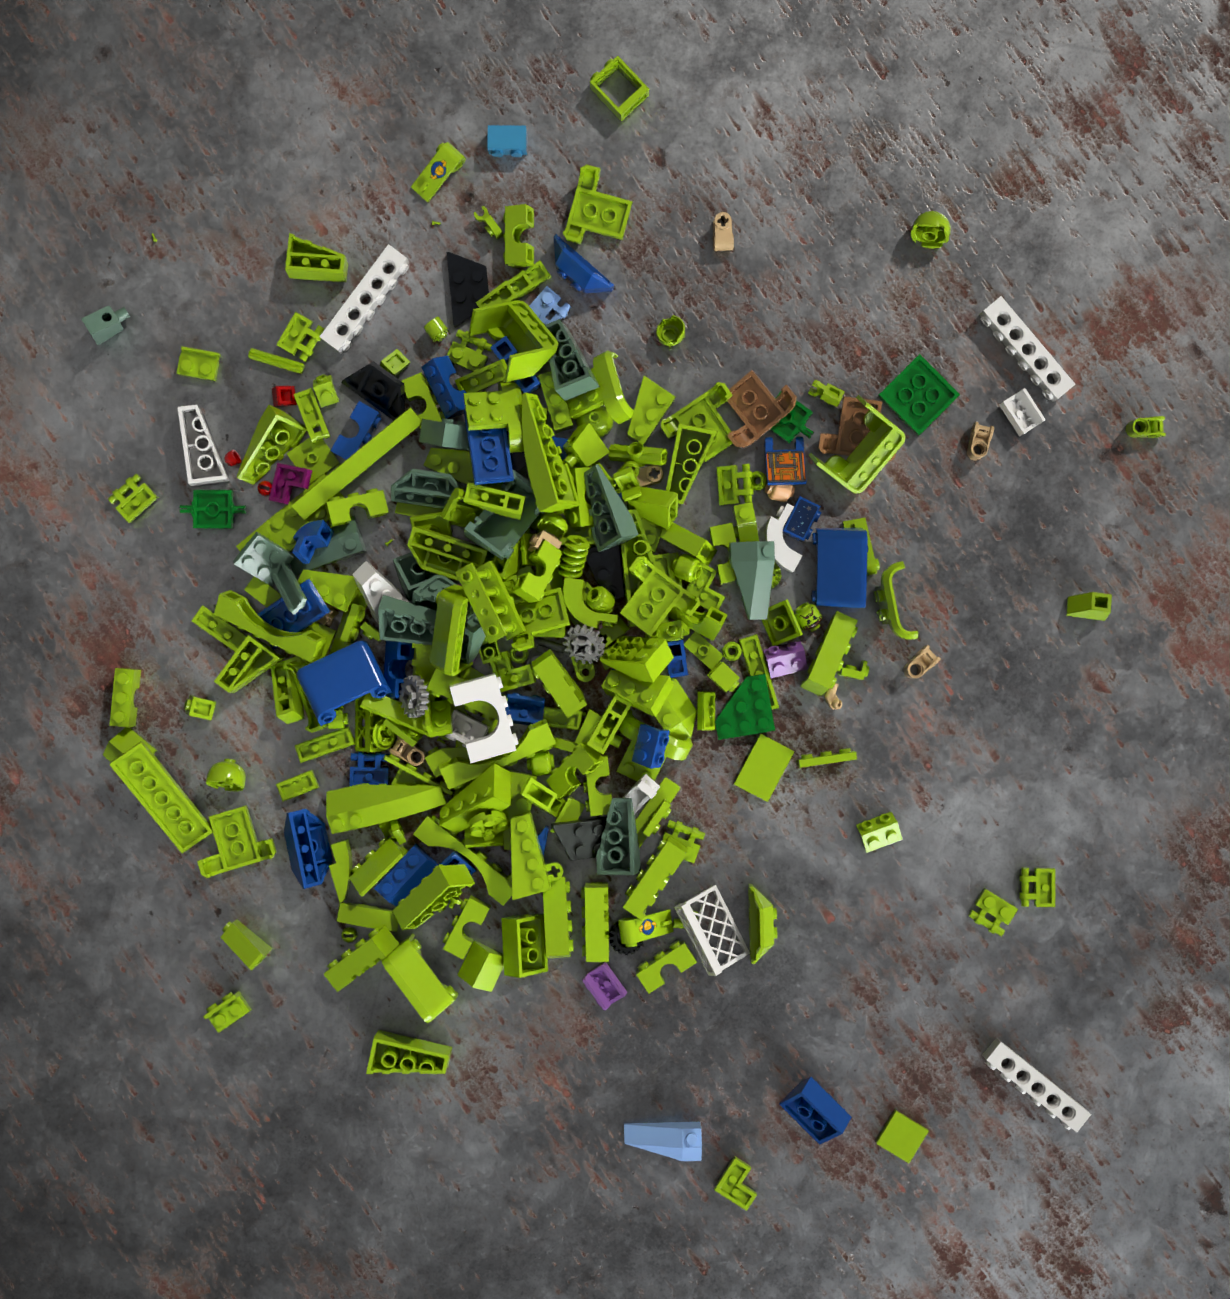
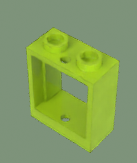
M617 56L614 59H609L602 71H597L590 78V89L620 121H623L649 96V88ZM617 69L637 89L619 107L599 88Z

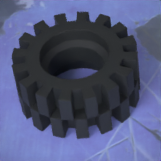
M618 921L612 925L609 932V940L615 952L618 951V954L621 955L622 953L625 955L631 953L632 955L640 949L643 941L637 942V946L626 947L625 944H621Z

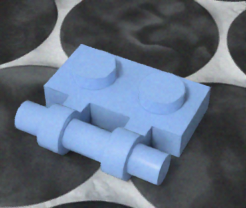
M548 286L544 288L529 306L544 325L558 319H564L568 315L567 312L571 309L567 302L562 307H559L558 304L562 298ZM554 310L556 314L551 320H548L546 317Z

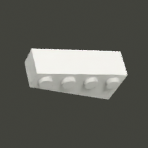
M199 406L177 407L188 484L190 486L230 482Z

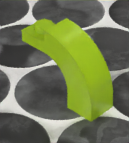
M564 578V600L568 610L577 621L583 625L586 624L588 628L594 627V630H599V623H602L603 627L609 628L619 625L620 617L618 615L597 613L586 606L584 600L586 582L584 580Z

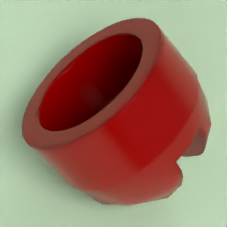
M231 450L225 454L224 461L228 466H236L241 463V458L235 450Z
M269 481L260 482L258 484V492L263 496H270L272 483ZM263 485L269 487L270 489L269 491H267L265 489H261V486Z

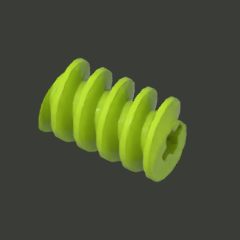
M569 535L567 538L570 541L565 542L567 548L563 550V553L566 555L561 557L564 562H560L561 568L558 569V573L566 578H579L583 574L582 570L584 569L590 543L581 536Z

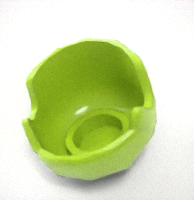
M675 315L668 319H662L656 328V337L659 342L666 346L678 345L685 337V324L683 320Z
M552 512L542 515L537 523V528L540 532L544 530L558 538L560 535L564 537L567 533L568 524L560 514Z

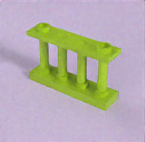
M488 561L476 569L474 564L470 563L455 572L489 644L506 636L507 640H511L526 631L493 561Z

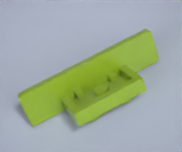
M362 594L357 604L352 603L350 612L343 613L329 654L353 644L357 639L359 627L365 617L367 606Z
M391 753L389 756L384 755L383 759L399 767L391 785H441L443 792L449 795L453 794V790H449L445 782L441 781L438 783L433 780L434 776L424 772L421 774L416 771L417 767L409 763L406 765L399 762L400 758Z
M667 777L662 780L659 785L660 788L656 791L657 794L652 799H649L635 820L639 849L647 837L657 833L661 826L658 823L662 818L666 819L672 810L669 808L671 806L670 803L680 790V786Z

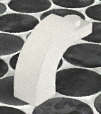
M787 503L785 507L781 505L776 514L779 517L778 519L772 516L769 518L765 530V541H774L775 563L784 570L793 573L803 555L790 549L783 539V527L794 506Z
M645 774L622 798H632L635 815L649 799H652L657 794L656 791L660 786Z

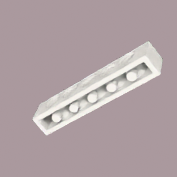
M388 244L320 335V338L340 354L343 351L346 352L352 345L351 340L354 336H358L362 332L363 324L366 320L369 321L374 316L375 308L383 304L387 292L395 288L398 277L406 273L409 268L408 259ZM388 266L394 267L393 272L390 274L385 273V269ZM375 282H382L381 288H373ZM364 297H371L369 304H362ZM359 312L358 319H350L352 313ZM341 328H348V332L345 335H339Z
M1002 296L979 314L982 323L986 327H990L994 337L999 342L1002 341L1006 346L1007 353L1014 356L1018 360L1019 367L1029 373L1031 381L1035 385L1040 386L1046 399L1054 402L1075 385L1073 380ZM997 317L1003 318L1005 325H1000L997 322ZM1009 333H1016L1017 340L1011 339ZM1022 346L1029 349V355L1022 352ZM1035 361H1039L1041 363V370L1037 369L1034 366ZM1047 375L1053 377V384L1048 383Z
M995 1038L982 1056L986 1059L985 1064L992 1070L997 1068L1001 1071L1000 1076L1007 1082L1012 1080L1016 1083L1015 1088L1022 1094L1027 1092L1031 1095L1030 1100L1037 1106L1042 1104L1046 1107L1045 1112L1052 1118L1057 1116L1061 1119L1060 1124L1067 1130L1072 1128L1078 1132L1092 1115L998 1038ZM1008 1058L1009 1063L1006 1066H1001V1062ZM1023 1070L1024 1075L1020 1078H1017V1073ZM1038 1082V1088L1032 1090V1085ZM1049 1095H1054L1053 1100L1047 1102V1097ZM1064 1107H1069L1068 1112L1062 1114V1109Z

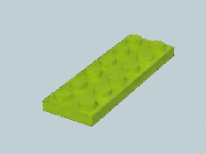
M324 473L308 489H305L291 500L289 505H285L236 546L241 552L253 535L258 532L291 553L296 545L293 537L302 526L318 520H324L327 523L329 520L325 504L305 520L291 506L327 475ZM340 491L333 496H340V499L345 498Z
M140 741L110 762L109 765L181 853H184L213 833L209 822L143 741Z

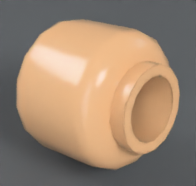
M766 484L765 493H767L768 498L780 502H786L790 497H793L795 492V486Z

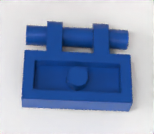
M361 751L359 753H351V761H358V766L350 767L349 786L361 783L389 785V767H382V762H387L383 757L390 754H383L382 752L366 754ZM365 761H375V767H365Z

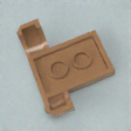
M751 370L729 389L733 396L727 402L745 425L736 431H731L727 435L735 447L744 448L751 445L795 407L797 396L788 385H785L781 389L780 395L775 398L757 374Z
M843 396L838 434L820 433L818 448L823 454L830 453L850 456L870 432V429L864 424V416L869 409L857 398ZM864 399L881 413L882 401ZM895 453L894 456L889 460V462H891L893 459H895L896 453Z

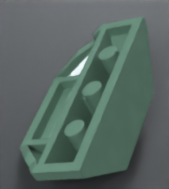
M411 469L391 485V501L444 509L455 488H462L451 474Z

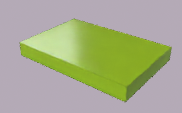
M760 733L734 785L768 802L795 751Z

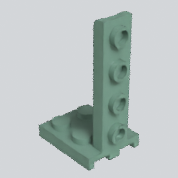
M256 532L233 560L234 565L270 586L275 583L291 613L296 614L305 606L307 598L289 566L295 558L294 555Z

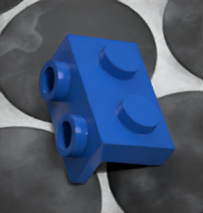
M519 693L507 694L508 707L505 710L507 715H511L513 724L531 725L543 720L545 698H541L538 695L522 696Z
M640 724L632 762L650 769L661 767L665 759L664 753L669 742L668 736L670 731Z

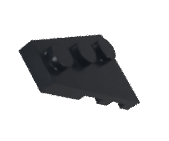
M619 545L598 552L596 546L589 548L586 560L598 586L606 588L613 594L615 600L624 597Z

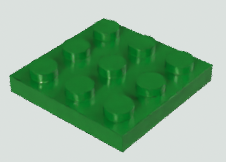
M919 354L878 397L919 436L960 394Z

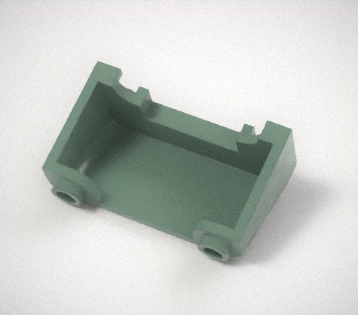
M513 470L514 481L505 482L500 490L525 496L521 520L483 510L478 517L476 516L474 523L470 521L464 528L465 537L502 560L504 558L508 559L512 555L515 544L540 513H545L539 512L536 506V499L530 482L515 470Z
M435 575L413 591L412 604L437 611V594L456 583L443 575ZM468 602L460 657L466 664H470L476 658L486 637L470 602Z

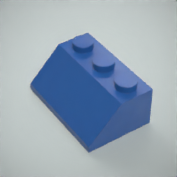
M416 843L374 889L389 903L397 907L398 902L406 898L410 894L409 892L416 888L423 878L429 876L433 872V868L439 864Z
M812 1077L801 1081L779 1103L819 1145L843 1134L852 1118Z

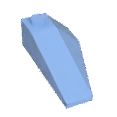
M624 1123V1144L679 1161H701V1123Z

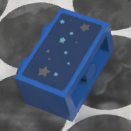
M801 496L798 497L783 527V533L800 542H803L805 539L808 540L813 531L810 528L813 521L817 522L821 515L819 511L821 506Z

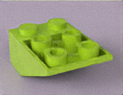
M620 636L613 646L606 651V654L600 661L638 681L654 682L674 657L666 639Z

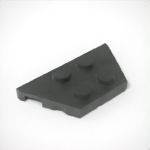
M607 817L551 823V827L571 861L596 858Z

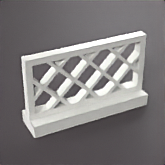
M716 885L674 907L708 976H717L722 973V970L750 954ZM712 891L716 897L714 904L706 902L708 894ZM695 901L701 903L699 914L693 912L690 906ZM705 905L713 907L711 918L703 915ZM717 909L722 910L724 913L723 922L715 919ZM702 918L710 920L707 931L703 930L700 926ZM714 922L722 924L719 935L711 932ZM726 926L731 927L733 931L731 939L723 936ZM710 935L718 937L716 948L711 947L709 944ZM722 939L731 941L728 952L720 950ZM734 943L740 944L743 950L739 955L732 954ZM719 952L727 954L726 961L721 966L717 960Z

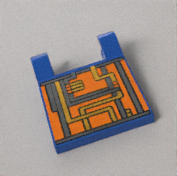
M802 436L796 437L795 450H773V438L766 437L764 449L767 485L806 484L804 438Z

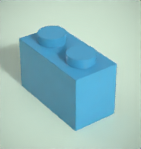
M488 125V153L494 157H502L504 155L522 157L527 155L526 126Z

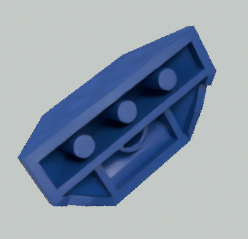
M555 234L556 272L561 278L569 279L572 282L571 286L576 291L580 292L581 290L585 294L612 292L614 290V284Z
M307 809L289 812L286 815L284 836L291 870L302 889L321 885L329 870V865L333 861L325 823Z

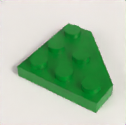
M766 673L747 676L715 720L718 740L775 731Z

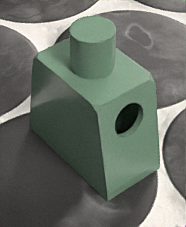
M107 306L81 318L96 344L100 345L121 332L124 328L120 322L129 318L130 315L125 307L114 312L110 306Z

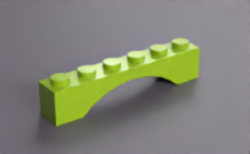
M232 590L219 594L214 615L220 617L222 621L230 622L236 625L238 629L246 630L252 633L254 637L262 638L268 641L270 645L278 646L284 649L286 653L300 657L304 662L313 663L321 659L327 640L326 637L312 630L288 632L275 628L257 615L246 597Z
M545 718L527 727L524 734L518 740V745H515L516 751L470 763V759L457 756L440 763L439 770L449 790L452 788L459 789L465 785L464 783L468 781L473 782L494 763L501 767L506 765L512 766L519 759L524 757L528 759L540 750L547 751L553 748L556 741Z
M429 814L413 835L427 846L449 848L467 857L482 874L488 894L504 906L512 896V888L508 884L510 874L508 876L502 872V867L497 863H490L487 860V855L479 850L477 852L472 847L465 848V838L461 840L456 836L458 833L439 825L440 818L438 816H431Z

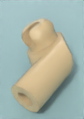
M835 683L833 689L830 688L825 693L827 704L834 710L842 707V701L836 695L839 686L837 683Z

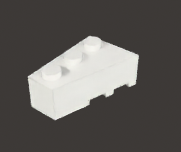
M367 561L352 574L371 611L372 617L378 624V607L383 595L409 602L398 588Z

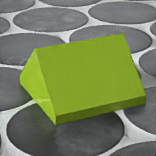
M788 599L768 608L767 619H762V622L773 646L803 635Z
M125 727L108 742L103 756L112 762L140 741H143L153 754L157 750L133 729Z
M474 940L457 976L472 988L492 992L504 967L503 954Z

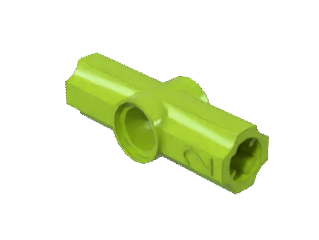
M633 442L630 445L611 444L608 449L610 451L608 455L610 461L627 462L632 460L637 462L639 467H643L646 464L663 466L667 462L668 452L665 448L644 447L641 442Z

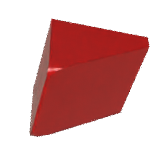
M275 386L272 388L273 406L285 407L296 405L294 397L295 386Z

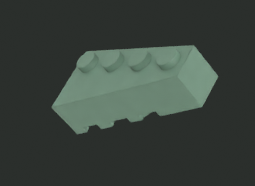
M383 595L378 607L380 640L432 645L437 611Z

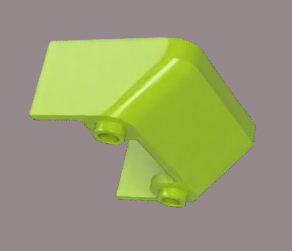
M514 300L473 309L469 328L470 336L488 333L496 341L507 336L518 351V354L509 356L505 375L506 382L534 376L557 352L558 341L527 303Z
M859 395L856 398L869 409L864 416V424L870 429V432L850 456L845 460L839 455H833L824 463L812 453L808 455L817 466L855 494L863 492L905 442L904 432Z
M456 584L443 589L436 596V603L438 605L432 649L428 654V660H430L431 665L450 676H455L473 665V661L470 664H466L460 659L469 600L463 587Z
M412 933L402 940L381 962L426 1023H429L456 1000L458 992L451 985H443L420 955L422 946L417 939H413L415 934Z

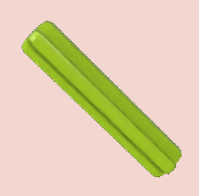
M253 348L250 349L248 357L252 360L302 374L305 365L294 360Z

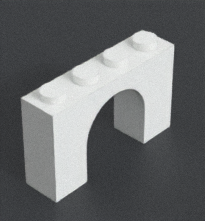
M493 673L449 686L455 706L481 700L492 704L497 710L498 722L495 729L487 736L465 742L470 763L516 751L515 745H518L516 733L512 734L510 726H513L511 715L506 714L505 708L508 707L506 696H501L500 689L503 688L500 677L496 678V674Z

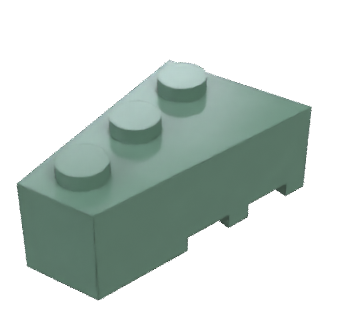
M442 418V422L422 419L419 442L469 450L465 422L457 421V424H453L454 420Z

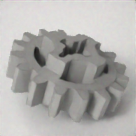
M577 624L575 628L571 627L564 636L563 645H566L565 651H570L569 657H576V662L580 659L582 664H585L586 661L592 664L593 661L597 662L603 655V649L606 644L602 643L604 637H599L600 632H594V627L587 629L586 624H584L581 628Z
M407 676V678L403 679L404 683H401L402 690H399L401 694L399 701L402 702L401 708H405L404 714H408V717L418 718L421 715H425L424 710H428L426 703H429L427 699L429 698V692L426 691L428 686L424 685V679H421L420 676Z

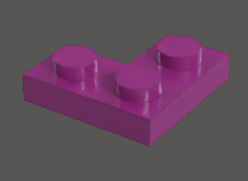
M277 463L269 500L289 505L292 487L308 489L312 470Z

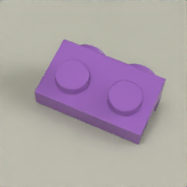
M792 641L785 645L772 646L763 650L770 678L808 669L805 650L801 641Z
M606 962L590 970L582 979L585 987L591 992L597 1004L604 1011L612 1003L623 998L628 993Z

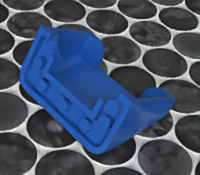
M816 528V533L812 534V544H816L817 587L811 592V600L815 602L816 606L866 607L868 538L867 531L863 528Z
M366 641L355 642L302 667L296 674L320 726L334 720L336 717L334 709L359 697L371 693L374 698H383L391 693L389 685Z

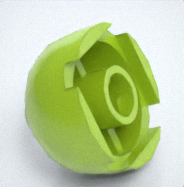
M927 211L920 214L912 226V240L915 243L916 240L922 242V247L931 249L940 248L945 242L947 244L951 229L948 218L937 211Z
M602 405L577 418L576 424L578 427L585 423H590L598 436L603 438L610 433L614 420L608 413L605 405Z
M224 759V762H217L209 769L206 784L215 789L223 787L225 791H243L246 774L240 765L235 764V760Z

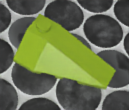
M268 405L256 426L236 477L254 485L270 470V467L278 459L282 460L285 457L284 454L289 449L295 448L307 431L306 426L286 412Z

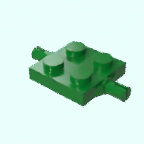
M796 400L795 407L769 430L789 444L800 432L810 439L814 432L806 427V422L813 412Z
M193 490L191 505H180L179 507L181 508L179 509L180 513H191L194 529H233L235 513L246 514V510H239L246 509V505L235 506L233 490Z

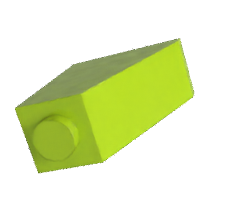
M641 487L642 495L627 501L628 510L637 509L640 517L668 530L678 516V493Z
M674 522L668 530L663 527L661 528L660 538L685 554L699 559L700 562L709 566L718 551L704 538Z
M238 919L232 923L229 921L222 929L224 933L220 938L251 971L262 962L272 949Z

